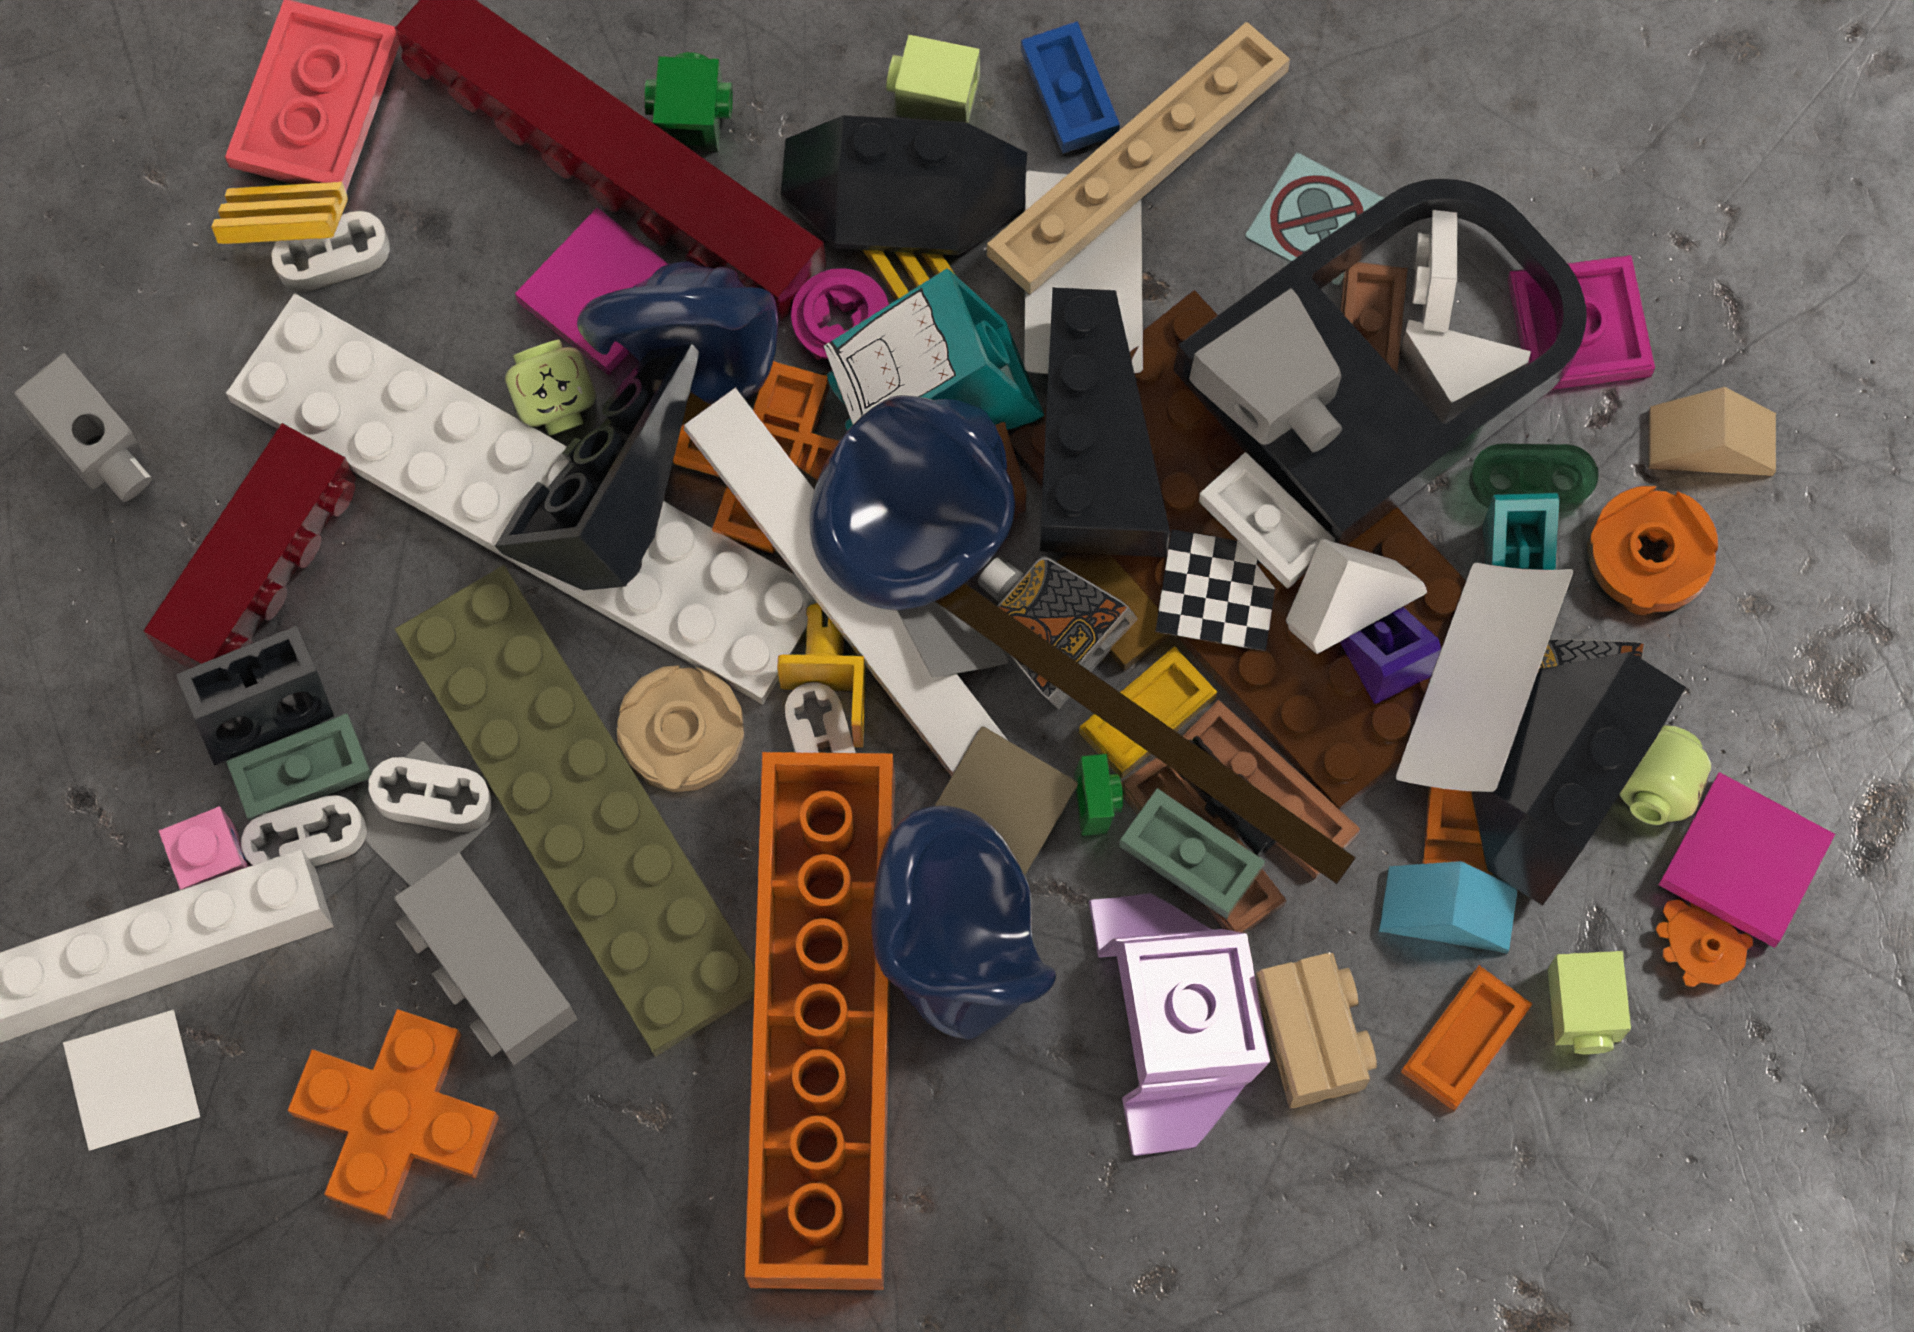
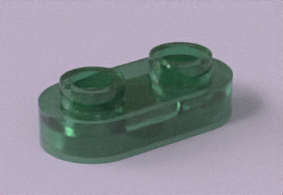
M1502 443L1491 445L1478 454L1470 472L1469 485L1475 499L1486 508H1489L1493 495L1558 493L1560 498L1559 512H1570L1583 507L1590 500L1597 486L1599 474L1596 462L1592 456L1584 449L1575 445ZM1496 474L1504 475L1510 480L1511 486L1507 489L1496 488L1492 485L1490 477ZM1558 475L1567 476L1572 480L1574 487L1569 490H1562L1554 484L1553 477Z

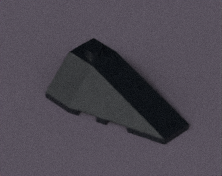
M693 344L652 350L645 355L603 404L602 413L607 417L599 428L585 436L582 441L574 438L562 452L569 463L548 487L537 482L523 498L495 544V547L503 555L583 591L625 587L634 579L642 567V558L655 537L699 356V351Z

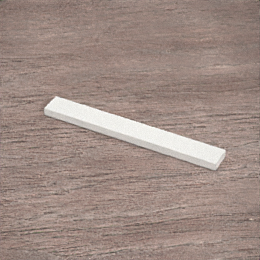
M736 388L684 425V431L856 654L864 656L866 667L951 777L981 727L984 726L1007 740L957 674L937 678L931 677L897 610L877 608L860 602L837 586L826 574L815 555L810 538L809 517L814 489Z

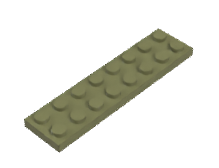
M502 565L396 627L394 630L653 1055L655 1057L753 998L755 984L754 964L506 567Z

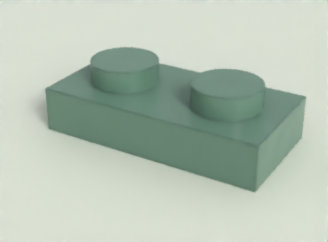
M347 713L226 761L246 816L250 822L263 814L322 798L367 780L372 774L352 720Z
M1158 788L1124 833L1119 843V847L1225 919H1228L1265 864L1263 859Z

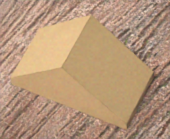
M1727 387L1651 406L1648 415V469L1774 476L1776 472V413Z

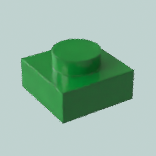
M1107 754L1081 756L1074 772V780L1078 782L1075 790L1081 836L1107 834L1115 817L1114 813L1122 812L1123 809L1119 774H1109Z

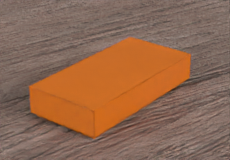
M1479 965L1408 1060L1401 1073L1455 1112L1528 1012L1532 1003Z

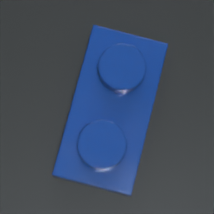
M1078 21L1021 40L1022 56L1062 154L1109 139L1120 130V123Z

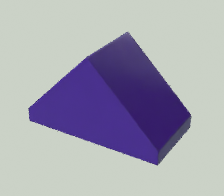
M1404 607L1397 609L1340 641L1374 704L1431 677L1441 652L1439 639Z

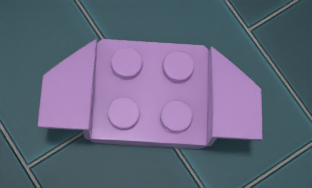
M1152 893L1090 900L1088 902L1098 958L1117 956L1139 1081V1087L1122 1097L1132 1156L1196 1148L1245 1085L1250 1083L1270 1062L1247 934L1226 929L1212 930Z

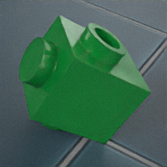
M683 52L675 57L658 56L656 79H646L645 115L653 116V124L692 151L718 152L721 119H731L733 84L732 82H723L719 59L708 58L695 52Z

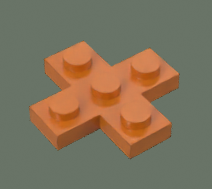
M773 361L769 376L759 390L753 411L792 462L818 480L824 464L839 443V440L814 434L830 388L827 376ZM682 424L673 459L674 464L720 477L684 431V425ZM727 486L712 531L723 534L743 546L774 554L775 547Z
M397 1009L373 1070L313 1049L311 1050L287 1111L292 1116L347 1134L324 1193L327 1198L390 1220L414 1158L476 1179L499 1116L496 1112L439 1093L462 1036L458 1029Z

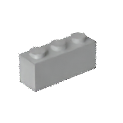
M459 852L394 897L405 916L395 922L417 954L427 947L430 948L442 965L432 975L454 1005L465 998L479 1018L469 1024V1026L491 1057L503 1050L511 1063L515 1065L578 1020L568 1001Z

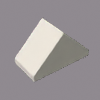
M1408 320L1399 355L1442 423H1447L1525 368L1531 351L1448 330V332L1423 330V323Z
M1321 538L1286 622L1290 631L1318 654L1427 593L1423 581L1393 559Z

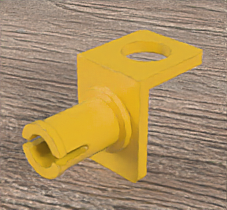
M818 603L812 604L806 609L805 655L783 654L777 658L780 688L794 690L804 683L818 682L828 685L834 691H853L851 717L853 745L855 748H863L866 700L864 656H843L844 637L829 617L828 626L824 627L822 608Z

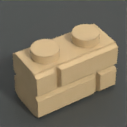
M1325 953L1301 959L1295 963L1289 962L1265 968L1257 972L1255 981L1260 1008L1288 1107L1297 1108L1321 1102L1328 1098L1332 1099L1364 1090L1370 1080L1368 1071L1377 1068V1061L1368 1031L1356 1032L1350 1008L1358 1006V995L1350 969L1347 967L1338 970L1334 953Z

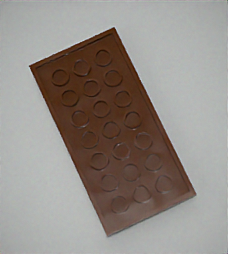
M1193 290L1143 330V370L1135 373V378L1169 524L1170 537L1173 529L1238 541L1199 502L1200 493L1240 458L1245 451L1173 371L1178 344L1218 316L1207 302ZM1135 347L1133 350L1130 351L1131 360L1133 359L1138 347ZM1047 407L1043 409V417L1021 426L1009 436L1017 461L1042 488ZM1397 507L1347 546L1393 559L1424 582L1427 593L1403 607L1439 639L1442 650L1466 580ZM1111 555L1159 609L1167 557ZM1262 563L1256 564L1275 588L1266 651L1175 636L1297 771L1342 811L1401 762L1431 677L1374 704L1340 642L1316 654L1290 631L1286 619L1305 574L1287 589Z

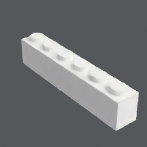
M302 849L0 952V1043L334 927L315 867Z

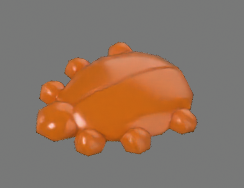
M1680 899L1667 901L1663 909V915L1667 922L1658 923L1656 933L1660 938L1669 939L1670 946L1663 949V958L1667 962H1678L1680 968L1685 971L1683 976L1685 985L1689 987H1694L1699 983L1719 985L1734 980L1746 965L1747 950L1753 946V938L1747 933L1738 934L1736 928L1692 903L1690 908Z

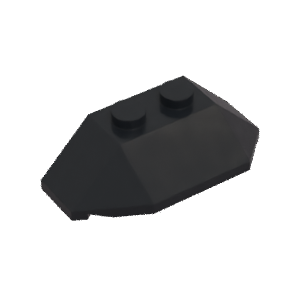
M842 115L785 139L780 195L781 199L790 208H794L810 226L835 248L960 255L991 235L1008 220L1012 221L1024 212L1027 152L967 122Z
M1632 652L1540 669L1496 790L1493 792L1471 791L1487 870L1543 906L1580 855L1640 764L1686 687Z

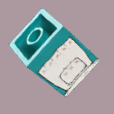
M948 268L824 345L832 371L827 373L828 382L839 400L846 405L850 415V419L845 421L847 431L871 408L897 395L917 396L931 400L952 399L962 401L983 409L994 425L1005 422L1007 430L1034 422L1044 416L1006 320Z

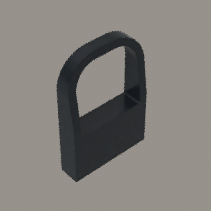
M1456 179L1422 180L1394 191L1310 247L1178 344L1173 371L1238 445L1335 538L1336 543L1347 546L1547 394L1560 382L1569 370L1583 340L1587 320L1585 298L1577 277L1570 266L1522 213L1506 199L1487 188L1471 182ZM1432 210L1457 212L1458 219L1474 223L1492 234L1542 288L1551 302L1556 318V339L1547 352L1447 423H1441L1321 290L1406 226L1431 218ZM1290 288L1298 295L1341 372L1336 396L1325 407L1341 425L1342 430L1332 442L1317 452H1312L1293 428L1270 444L1264 445L1259 443L1196 388L1189 379L1194 354Z

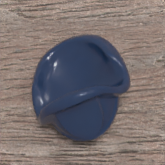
M686 261L665 265L659 268L651 277L632 288L617 290L592 299L580 311L577 318V327L582 337L600 354H608L613 343L617 342L626 348L639 362L649 351L693 344L699 351V356L690 391L706 403L712 405L734 388L737 389L745 401H748L761 389L769 376L776 353L778 311L774 296L769 291L761 288L745 287L740 282L736 271L727 267H717L716 269L703 267Z
M909 395L890 397L862 415L845 433L828 457L819 475L811 502L809 529L812 546L820 565L831 580L860 602L882 609L906 610L924 606L950 594L980 571L1006 539L1015 511L1013 486L1007 473L1006 452L996 426L983 409L971 404L952 399L931 400Z
M941 805L916 810L903 818L890 834L884 846L877 870L872 905V939L875 956L883 974L903 991L906 998L927 1023L949 1036L973 1039L1003 1021L1020 1004L1029 1003L1041 998L1055 983L1056 971L1042 962L1033 942L1030 886L1004 838L990 823L980 816L958 807Z

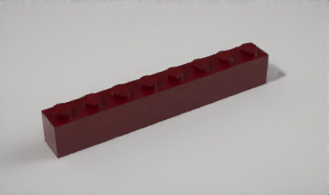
M419 0L395 27L403 51L401 58L415 74L426 80L434 76L448 86L449 94L463 108L473 113L478 109L482 110L495 119V126L510 141L519 146L527 142L542 153L541 156L544 162L558 175L566 179H570L574 175L590 186L589 191L591 195L602 206L615 213L621 208L638 220L637 226L656 244L665 246L669 242L686 254L685 259L687 262L714 269L717 267L730 268L737 272L740 282L745 287L761 288L769 291L776 301L778 320L781 322L791 311L794 298L802 285L826 269L824 242L477 0Z

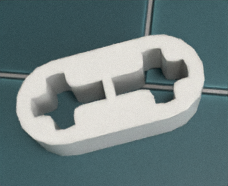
M364 211L342 214L332 238L277 241L271 253L272 264L283 285L293 291L309 292L370 273L380 268L388 258L390 244L385 228L376 216ZM364 232L368 239V250L357 253L353 246L354 240L352 235ZM299 251H305L309 257V268L298 272L294 265V254Z
M818 682L804 683L796 687L788 696L785 704L786 724L794 752L819 753V749L830 747L831 753H856L843 707L836 692L828 685ZM816 698L819 707H831L832 711L823 714V726L826 735L814 737L809 720H797L795 715L804 712L805 700Z
M392 757L382 761L373 769L369 778L368 791L375 807L384 817L394 821L454 832H470L480 828L488 820L492 811V797L485 780L478 773L466 768L405 757ZM399 775H406L411 788L425 791V794L422 796L405 793L401 796L399 803H392L388 791L383 788L385 784L395 785ZM461 787H470L473 799L477 800L478 803L477 805H466L463 814H455L451 802L436 798L437 794L458 796L461 792Z
M337 795L325 796L269 812L253 819L244 829L241 837V850L246 860L251 865L270 860L264 851L257 850V848L267 844V833L276 831L282 839L299 836V840L285 843L279 847L280 856L302 849L313 866L316 867L344 859L356 853L363 845L367 835L366 821L356 805L347 798ZM333 813H338L344 821H351V825L342 828L343 839L337 842H333L327 833L309 835L311 832L328 827V816Z

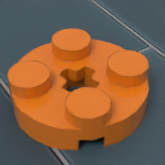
M1639 486L1620 493L1602 509L1587 542L1590 567L1598 584L1611 598L1622 603L1633 614L1648 615L1653 612H1667L1688 604L1702 592L1714 570L1716 552L1718 550L1716 528L1705 509L1693 498L1677 491L1673 495L1666 491H1655L1657 486ZM1647 536L1653 543L1660 540L1667 543L1668 548L1662 555L1663 562L1655 563L1652 559L1645 560L1639 554L1642 548L1641 541L1639 540L1641 537Z

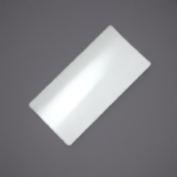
M1027 171L1025 180V211L1068 174ZM1141 199L1032 294L1029 295L1025 291L1024 368L1027 372L1048 374L1052 287L1116 290L1129 351L1138 347L1132 358L1134 373H1139L1143 370Z
M1474 563L1472 565L1396 774L1397 780L1451 790L1493 792L1496 790L1573 574L1572 569L1533 570L1500 567L1482 563Z

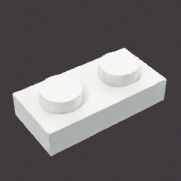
M1432 210L1429 234L1417 233L1413 270H1416L1412 303L1423 305V330L1448 332L1457 283V212Z
M1246 452L1200 493L1199 502L1287 589L1307 572L1321 538L1335 542V538Z

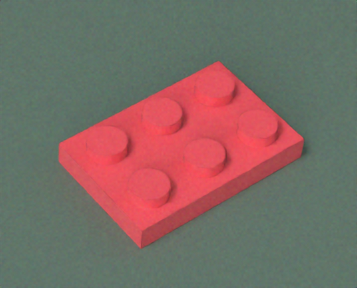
M283 0L225 155L229 167L291 184L343 182L347 192L400 45L395 26L292 0Z

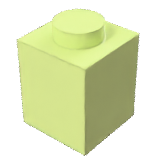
M908 35L903 56L893 55L887 76L886 90L895 92L896 116L921 120L968 123L980 79V49Z
M1623 951L1557 954L1547 969L1555 1046L1573 1045L1574 1053L1599 1054L1614 1050V1043L1621 1042L1631 1030Z

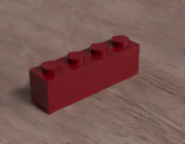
M284 423L280 425L143 630L157 651L190 669L253 643L251 639L264 619L267 621L273 619L283 606L287 596L286 586L298 567H307L316 556L321 545L322 538L320 534L333 515L336 517L340 516L349 506L355 493L354 482L356 478L346 457Z

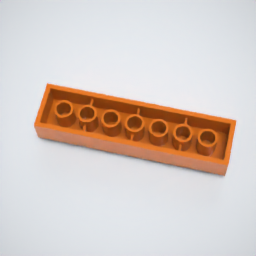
M762 752L745 1279L750 1288L884 1290L891 981L883 974L875 956L872 939V905L881 855L890 834L894 830L895 770L893 754Z

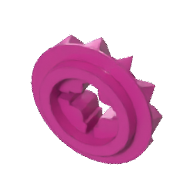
M838 268L826 270L806 281L797 292L791 309L792 326L798 343L803 344L811 351L817 360L821 358L828 359L824 345L848 331L844 330L839 324L830 327L826 325L831 320L829 299L834 307L838 306L843 312H848L852 309L856 311L851 316L852 327L889 305L884 291L871 277L852 269Z

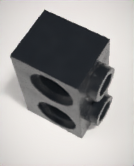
M297 625L175 674L214 766L334 717L318 671Z

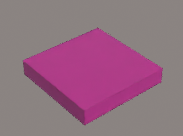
M596 208L516 291L515 297L521 306L609 375L630 352L617 342L613 343L608 354L602 355L597 352L582 337L578 330L577 318L580 311L592 299L617 290L632 288L651 277L659 268L668 265V263L599 208Z
M1632 255L1568 263L1577 277L1585 298L1586 328L1583 340L1569 370L1551 390L1652 377L1655 365ZM1525 269L1510 271L1507 281L1521 349L1531 351L1528 366L1547 352L1554 344L1556 339V318L1551 302L1545 292Z
M1719 772L1658 885L1775 948L1781 941L1836 834Z

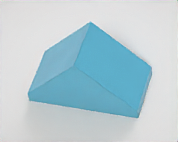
M1462 861L1389 866L1379 932L1507 954L1510 948L1517 889Z

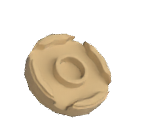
M680 665L664 666L641 677L624 696L619 710L620 715L617 721L618 745L632 771L647 784L670 792L699 790L721 779L737 761L744 741L743 713L731 687L713 672L698 667L693 669L689 667L680 668Z

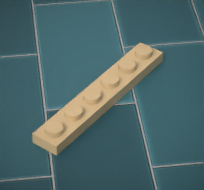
M1245 22L987 243V257L1029 295L1032 294L1282 78L1289 70L1290 58L1253 26Z

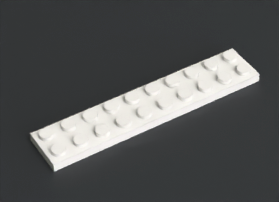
M295 293L226 392L229 401L277 429L284 423L346 457L352 472L689 664L713 672L730 687L761 705L764 704L779 680L777 669L778 656L783 654L794 655L806 637V609L817 602L796 575L725 535L713 532L709 526L664 501L655 537L642 558V567L634 579L625 587L583 591L503 555L495 547V544L521 501L537 482L548 487L569 463L562 454L567 446Z

